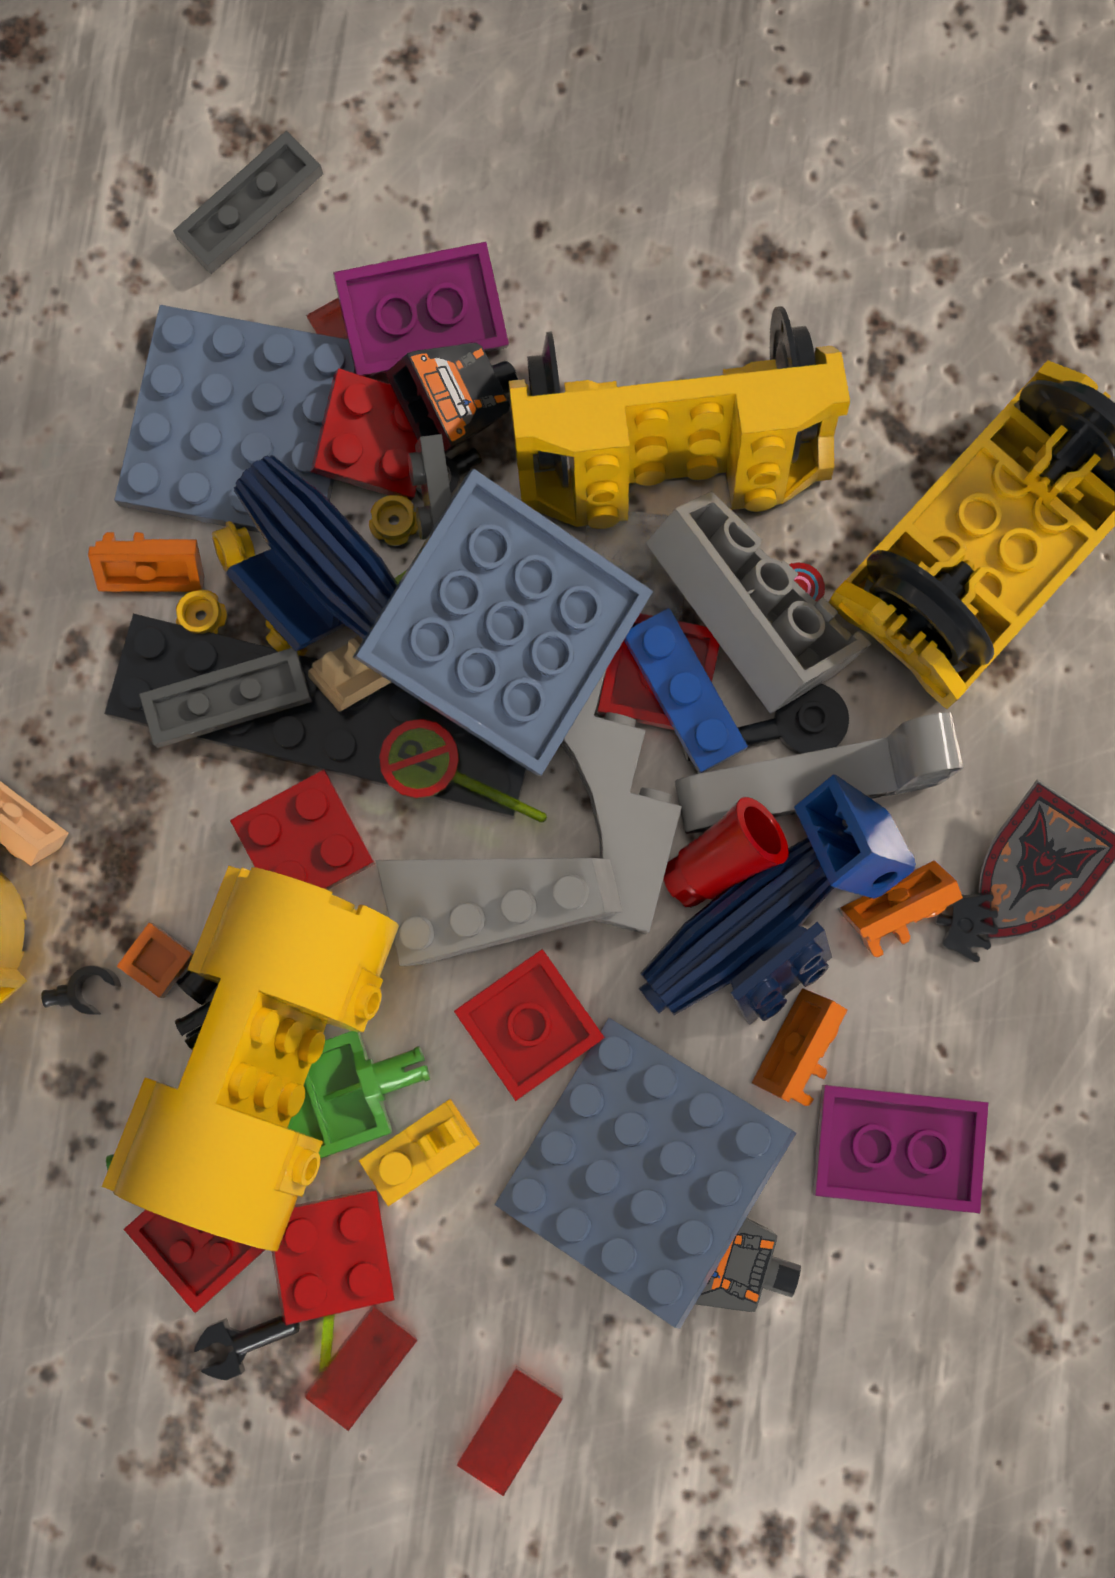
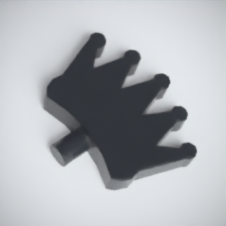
M992 892L970 895L962 894L963 899L953 903L952 916L941 913L937 916V924L950 926L943 938V945L946 948L954 949L974 962L980 961V955L977 952H973L971 948H984L986 950L991 948V941L985 940L979 934L991 933L995 935L998 933L997 925H992L982 920L989 917H998V910L996 908L991 909L981 905L986 900L988 902L993 901L994 896Z

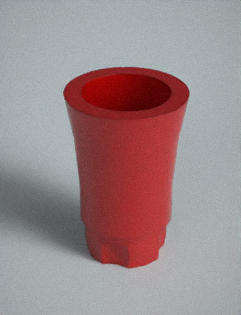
M742 797L719 821L698 838L680 849L678 856L667 862L663 881L673 898L679 900L683 906L692 908L706 899H714L727 889L759 872L784 863L788 858L787 840L779 823L765 806L753 798Z

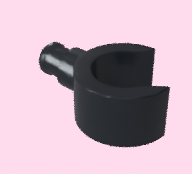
M473 447L463 455L459 453L451 459L445 456L447 472L451 476L449 483L451 499L461 485L460 478L467 474L470 468L482 462V458ZM416 488L418 497L423 501L421 488Z
M85 966L73 973L68 984L57 986V989L43 990L41 999L45 1008L54 1005H60V1007L72 1005L74 1009L83 1014L100 1015L101 1013L94 1006L89 1005L83 999V983L93 975H99L105 982L113 986L121 987V983L117 975L110 969L99 966Z

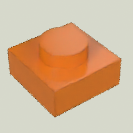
M149 922L116 967L157 997L165 998L190 964L194 953L158 926Z

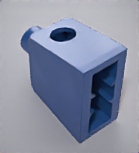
M833 774L794 806L830 886L875 899L884 895L914 871L916 865L914 855L909 851L891 814L880 804L839 776ZM843 819L846 821L848 826H845L842 823Z

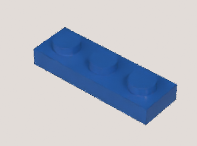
M670 608L632 627L624 642L698 774L704 773L745 751L748 746Z

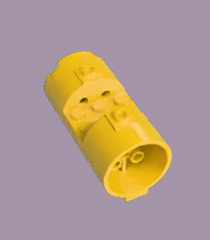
M228 865L187 969L203 978L218 983V987L178 1088L146 1077L144 1078L101 1187L113 1191L114 1195L129 1203L187 1226L256 1248L278 1251L298 1196L303 1197L306 1186L313 1182L320 1167L319 1151L323 1141L289 1129V1122L291 1117H294L303 1105L305 1099V1087L303 1085L311 1064H314L323 1052L325 1045V1035L323 1032L326 1024L364 1033L368 1020H371L377 1013L382 997L380 987L383 979L380 976L399 925L389 917L365 905H359L356 910L354 909V904L332 895V892L307 882L255 867L247 870L243 867L238 869Z

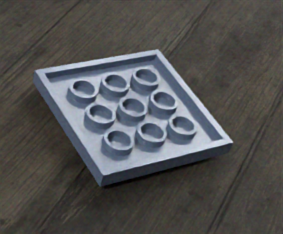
M160 305L114 501L121 507L226 526L225 523L231 521L237 529L245 527L248 531L260 533L235 494L234 487L236 486L237 479L242 476L246 469L267 455L269 457L274 455L323 493L330 501L334 479L311 473L310 471L334 373L338 368L355 373L348 339Z
M473 468L464 478L353 658L533 774L542 776L653 591Z
M608 1018L600 1031L605 1038L589 1049L496 1201L495 1206L674 1328L680 1329L785 1154L796 1132L611 1018Z

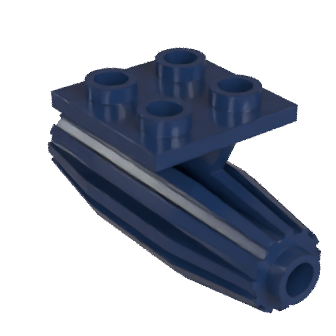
M267 455L261 460H257L237 479L234 492L271 549L230 566L226 572L227 576L296 652L345 626H348L364 639L396 589L397 581L378 553L323 493L274 455L270 457Z
M808 837L788 848V858L784 863L747 878L712 900L685 922L642 970L640 974L646 983L638 989L659 1014L668 1008L673 1015H676L731 983L733 991L730 993L743 1018L750 1025L758 1018L766 1021L777 1014L787 1003L785 996L800 983L807 987L825 974L829 968L826 962L832 958L825 930L818 922L809 929L801 925L835 887L830 886Z

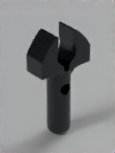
M281 1315L243 1331H238L230 1327L227 1318L215 1322L203 1332L194 1351L197 1352L207 1348L213 1343H220L224 1346L232 1345L234 1349L228 1353L225 1361L210 1364L203 1368L201 1372L220 1380H229L239 1376L245 1371L243 1360L248 1352L298 1333L300 1323L285 1325Z

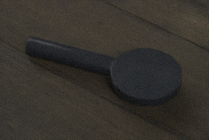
M820 684L776 710L774 718L737 728L747 746L780 738L788 749L797 754L837 747L847 733L849 713L842 697L832 688ZM683 747L686 760L691 761L686 750Z

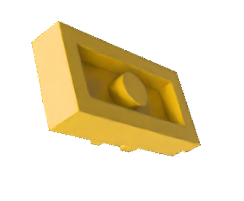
M449 1099L358 1161L389 1207L480 1145V1142L452 1099Z

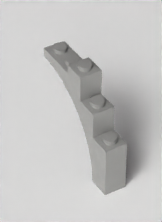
M604 672L560 745L573 761L590 798L599 836L600 858L610 859L623 910L622 913L594 921L646 935L650 932L682 806L670 803L672 795L659 790L642 787L639 795L630 792L646 730L636 728V720L625 715L607 712L604 719L594 716L605 676Z

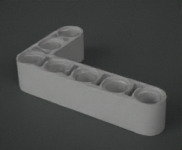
M944 712L905 721L885 738L694 774L677 779L675 786L679 805L682 806L681 815L685 833L692 834L708 830L742 797H750L757 800L770 811L774 818L797 814L794 806L833 774L839 776L869 798L876 799L937 786L961 771L964 767L951 712Z

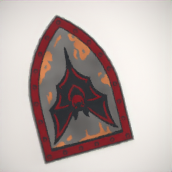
M1037 779L995 836L983 862L979 893L992 892L994 899L991 902L986 900L981 905L998 910L997 918L989 917L982 919L998 926V933L995 935L991 933L985 934L988 940L1007 939L1038 932L1054 925L1078 908L1092 893L1115 862V830Z

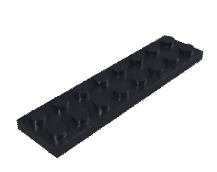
M133 613L104 714L111 718L148 727L140 693L277 653L278 651L271 647L211 632L194 634L187 631L182 625ZM307 656L299 657L312 702L193 737L194 739L318 770L324 769L326 772L392 788L381 773L379 755L383 741L394 728L406 721L424 719L436 722L449 731L457 744L459 761L455 776L448 785L434 795L426 797L513 819L515 818L527 771L523 766L392 682L339 712L308 677V670L312 668V663L319 659ZM424 728L410 729L399 735L391 745L388 756L389 765L405 760L397 756L402 744L408 740L419 742L423 748V753L442 747L446 743L442 737L432 730ZM408 745L405 753L414 756L417 753V749L414 745ZM449 752L424 760L437 767L434 773L413 764L395 770L392 774L404 786L415 789L430 787L440 781L447 772L450 761Z

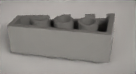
M711 491L675 508L646 544L771 714L837 675L872 643L858 630L853 635L846 631L834 619L838 611L823 597L816 602L794 581L798 573L784 560L780 562L764 553L759 548L762 539Z
M610 859L376 860L388 916L399 925L394 942L400 966L423 965L623 912Z

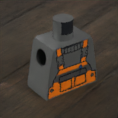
M746 1217L695 1304L755 1312L763 1289L793 1297L798 1285L801 1265L774 1257L773 1252L777 1242V1235L772 1230Z

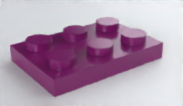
M486 241L333 272L354 369L358 375L370 377L384 374L407 353L417 350L475 342L481 345L485 352L500 350L509 346Z
M822 1085L813 1195L980 1214L989 1103Z

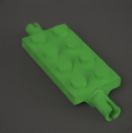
M350 1031L325 1040L323 1052L320 1058L314 1064H311L303 1085L305 1087L303 1105L300 1111L294 1117H291L288 1128L323 1141L319 1151L320 1159L393 1133L383 1101L386 1099L385 1094L424 1080L425 1082L431 1080L427 1065L407 1072L404 1071L408 1066L425 1061L420 1046L374 1063L372 1059L368 1058L360 1032ZM113 1154L106 1157L107 1170L114 1156Z

